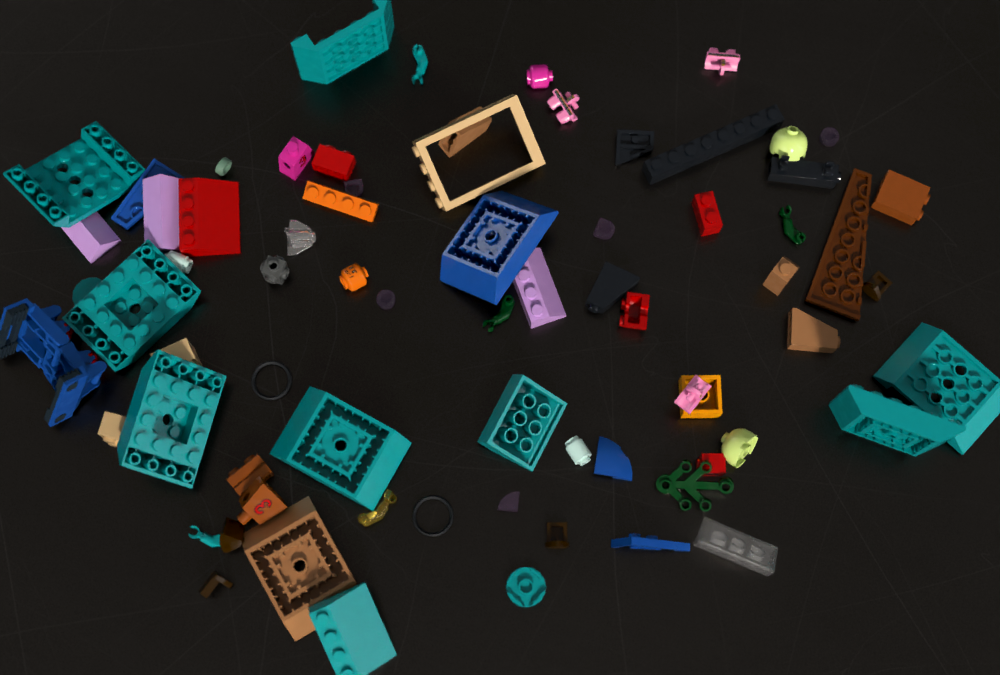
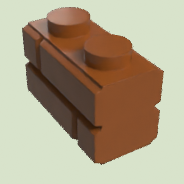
M258 454L255 456L250 455L245 459V464L242 467H236L228 473L229 477L226 480L240 497L258 476L267 481L274 475Z

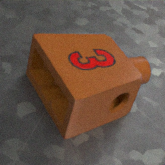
M258 476L240 497L239 502L244 510L236 517L243 525L252 518L259 525H262L288 507L284 499L266 481Z

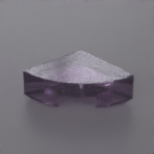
M519 492L507 494L501 500L498 510L518 512Z

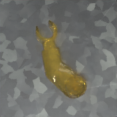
M386 490L383 502L379 504L376 510L367 514L361 513L358 516L359 523L363 526H369L382 520L389 508L388 505L396 502V495L391 490Z

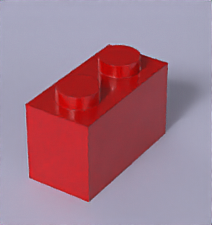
M319 144L311 164L314 171L348 182L356 161L355 156L349 151L343 150L342 152L336 150L332 145Z
M713 191L695 194L691 203L701 237L719 233L723 223Z

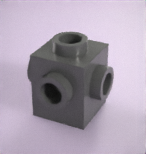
M268 255L267 259L263 260L260 271L265 281L282 285L284 279H287L290 269L283 257Z

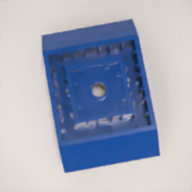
M504 191L484 194L442 254L441 282L497 305L559 212ZM495 235L493 239L488 240L490 236Z

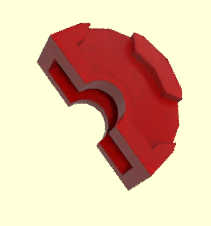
M627 292L626 299L622 298L621 310H624V314L620 315L619 326L646 330L650 295Z

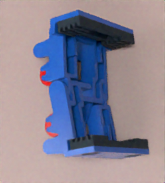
M26 298L4 307L0 321V358L3 359L4 356L7 357L11 353L14 354L15 351L22 350L39 369L43 370L44 375L56 391L51 407L47 408L44 420L52 427L72 417L74 411L79 406L81 398L99 387L100 377L106 370L107 365L103 361H98V356L90 350L77 351L73 342L69 341L74 330L64 320L56 321L62 312L60 306L52 305L40 309L35 303H31Z

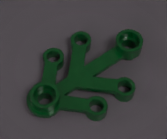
M687 459L681 461L680 466L670 475L663 474L656 481L657 489L664 494L670 493L680 503V508L684 511L691 508L692 501L684 497L677 488L685 489L700 504L702 511H709L712 502L710 499L705 498L697 489L719 490L723 494H729L734 489V481L727 476L720 478L719 481H697L704 473L711 472L712 463L708 460L702 461L700 467L685 480L677 479L683 473L691 471L692 463ZM684 463H687L690 467L688 469H684L682 465ZM708 464L710 468L705 470L702 466ZM668 482L670 486L664 487L662 483ZM728 484L730 487L728 489H724L722 485ZM687 501L689 506L685 507L682 503ZM707 502L709 506L703 507L702 503Z

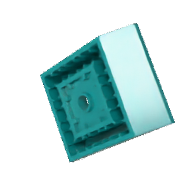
M147 239L62 319L117 372L136 362L193 307L201 290ZM140 305L141 309L138 313H131L132 306Z
M159 349L156 350L141 370L117 444L119 466L192 489L227 376ZM165 414H168L170 417V422L167 425L163 423V416Z
M857 384L848 385L829 403V407L841 430L915 457L949 441L966 431L967 428L957 420L943 419L940 414L921 411L922 408L915 405L907 406L902 404V401L899 399L885 398L883 394L876 391L869 392L863 390L864 388Z
M309 386L269 454L365 508L374 511L412 442L391 427L335 396ZM337 441H344L347 444L346 449L338 451L335 448Z

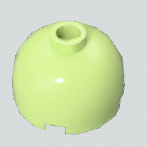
M795 126L781 128L774 133L769 150L773 155L774 152L778 154L779 158L784 155L790 156L788 161H798L800 157L803 156L804 158L806 155L807 137Z
M743 428L734 429L730 433L726 432L721 438L723 443L721 453L726 457V461L735 468H739L746 461L743 458L748 453L751 454L756 446L757 435Z

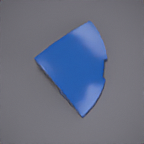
M599 436L594 474L632 481L631 463L621 450V447L612 440Z

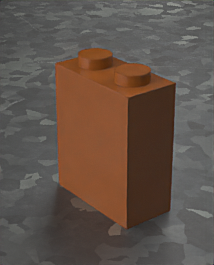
M888 170L881 181L871 208L909 225H913L916 220L920 221L924 213L921 209L930 199L931 195L928 193L931 187Z

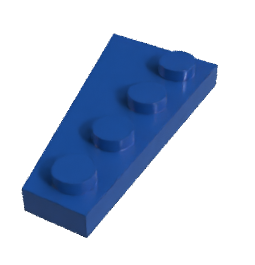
M154 158L112 215L111 220L128 230L144 217L142 179L158 174L177 178L184 177Z

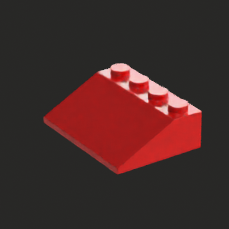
M198 177L179 179V250L182 254L194 257L241 253L239 182Z

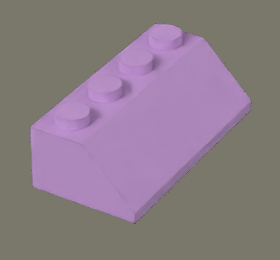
M535 248L513 280L531 329L566 317L541 248Z

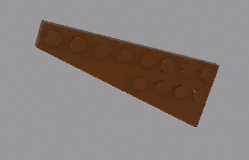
M854 168L805 302L858 322L861 317L860 306L862 303L861 294L863 269L865 267L866 231L868 230L867 219L872 174Z

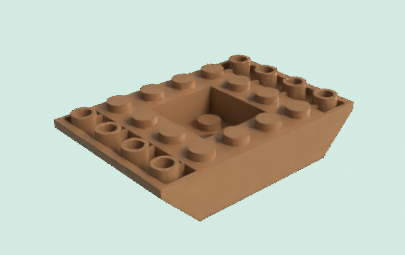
M309 496L286 508L264 524H258L243 533L244 542L241 543L283 624L295 641L316 630L309 616L308 607L358 585ZM299 560L305 562V569L301 572H297L294 568L295 563Z

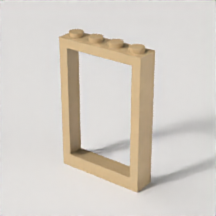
M511 94L412 141L414 145L412 151L416 158H420L421 164L419 166L424 175L427 174L429 178L427 184L431 192L434 191L437 196L435 202L438 208H442L444 211L451 210L546 164L519 98L515 94ZM509 107L532 162L449 201L426 146Z

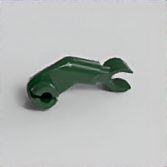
M786 206L787 214L784 212L783 207L780 208L779 215L784 218L782 220L784 233L794 243H803L806 240V235L793 226L792 219H790L791 206Z
M512 295L504 297L500 311L493 316V319L483 322V328L487 324L491 325L488 328V332L494 330V325L500 324L510 317L515 303Z

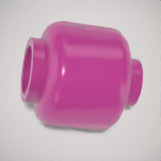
M546 64L531 65L529 70H526L527 85L530 84L533 89L547 88L549 81H553V72L548 69Z

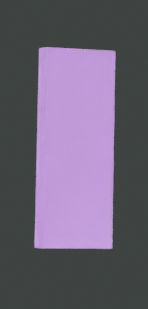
M158 174L142 179L144 242L147 239L150 240L162 253H169L170 250L181 252L179 250L180 178Z
M97 211L70 228L61 227L91 264L121 242L120 238Z

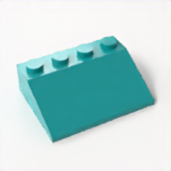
M512 374L477 442L496 454L533 472L568 403L525 375Z
M365 582L308 607L309 616L336 675H367L397 655Z

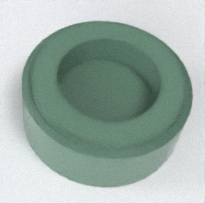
M227 157L222 158L217 164L215 172L220 176H224L230 170L232 161Z

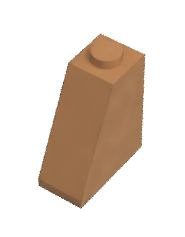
M480 106V107H478V108H476V109H474V110H472V111H470V112H468V113H466V114H464V115H462V116H460V117H458V118H456V119L450 121L448 124H450V123H452V122H454V121H456V120H458V119H460V118H463V117H465V116H467V115H469V114H471V113H473V112H475V111H477V110H480V109H482V107ZM489 116L442 138L438 145L450 158L488 129L492 118Z
M783 256L773 268L763 286L778 296L800 266L786 256Z
M792 308L789 311L787 349L834 353L840 347L841 339L838 336L837 329L797 308Z

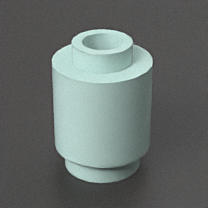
M173 250L165 253V256L182 273L188 274L190 272L193 260L189 259V256Z
M574 436L565 442L566 451L575 465L580 464L583 466L591 460L589 458L592 455L590 450L578 436Z

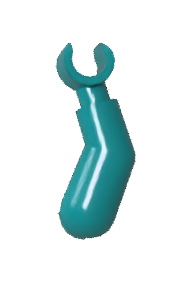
M416 44L413 47V55L418 65L416 74L412 77V82L415 84V80L420 79V84H423L422 75L427 68L428 59L422 45L419 44L418 46Z
M190 526L191 529L198 531L196 535L188 533L190 538H199L201 542L210 547L220 546V534L210 535L206 532H201L197 526Z

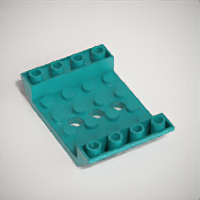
M372 0L374 11L369 12L360 20L353 21L348 27L337 30L327 39H321L316 45L313 44L307 34L295 38L290 44L301 79L329 84L388 50L394 30L391 0Z
M95 121L81 129V138L27 169L18 164L3 172V176L53 226L70 228L128 193L146 169ZM66 168L68 171L62 172L58 171V169ZM77 180L80 183L76 185L71 184L70 181ZM88 192L91 193L92 196L87 197L83 196L82 194Z
M923 322L872 376L886 389L892 386L911 404L922 408L921 411L927 413L934 412L940 414L943 419L957 420L961 425L966 426V431L947 441L961 455L970 448L1000 414V379L944 330ZM961 366L964 369V375L957 374L955 367ZM943 380H949L952 383V388H945ZM932 393H936L940 397L938 403L931 400Z

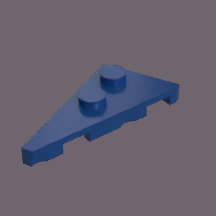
M632 533L629 534V537L611 540V548L630 546L631 549L690 551V543L658 540V536L651 535L641 538V534Z

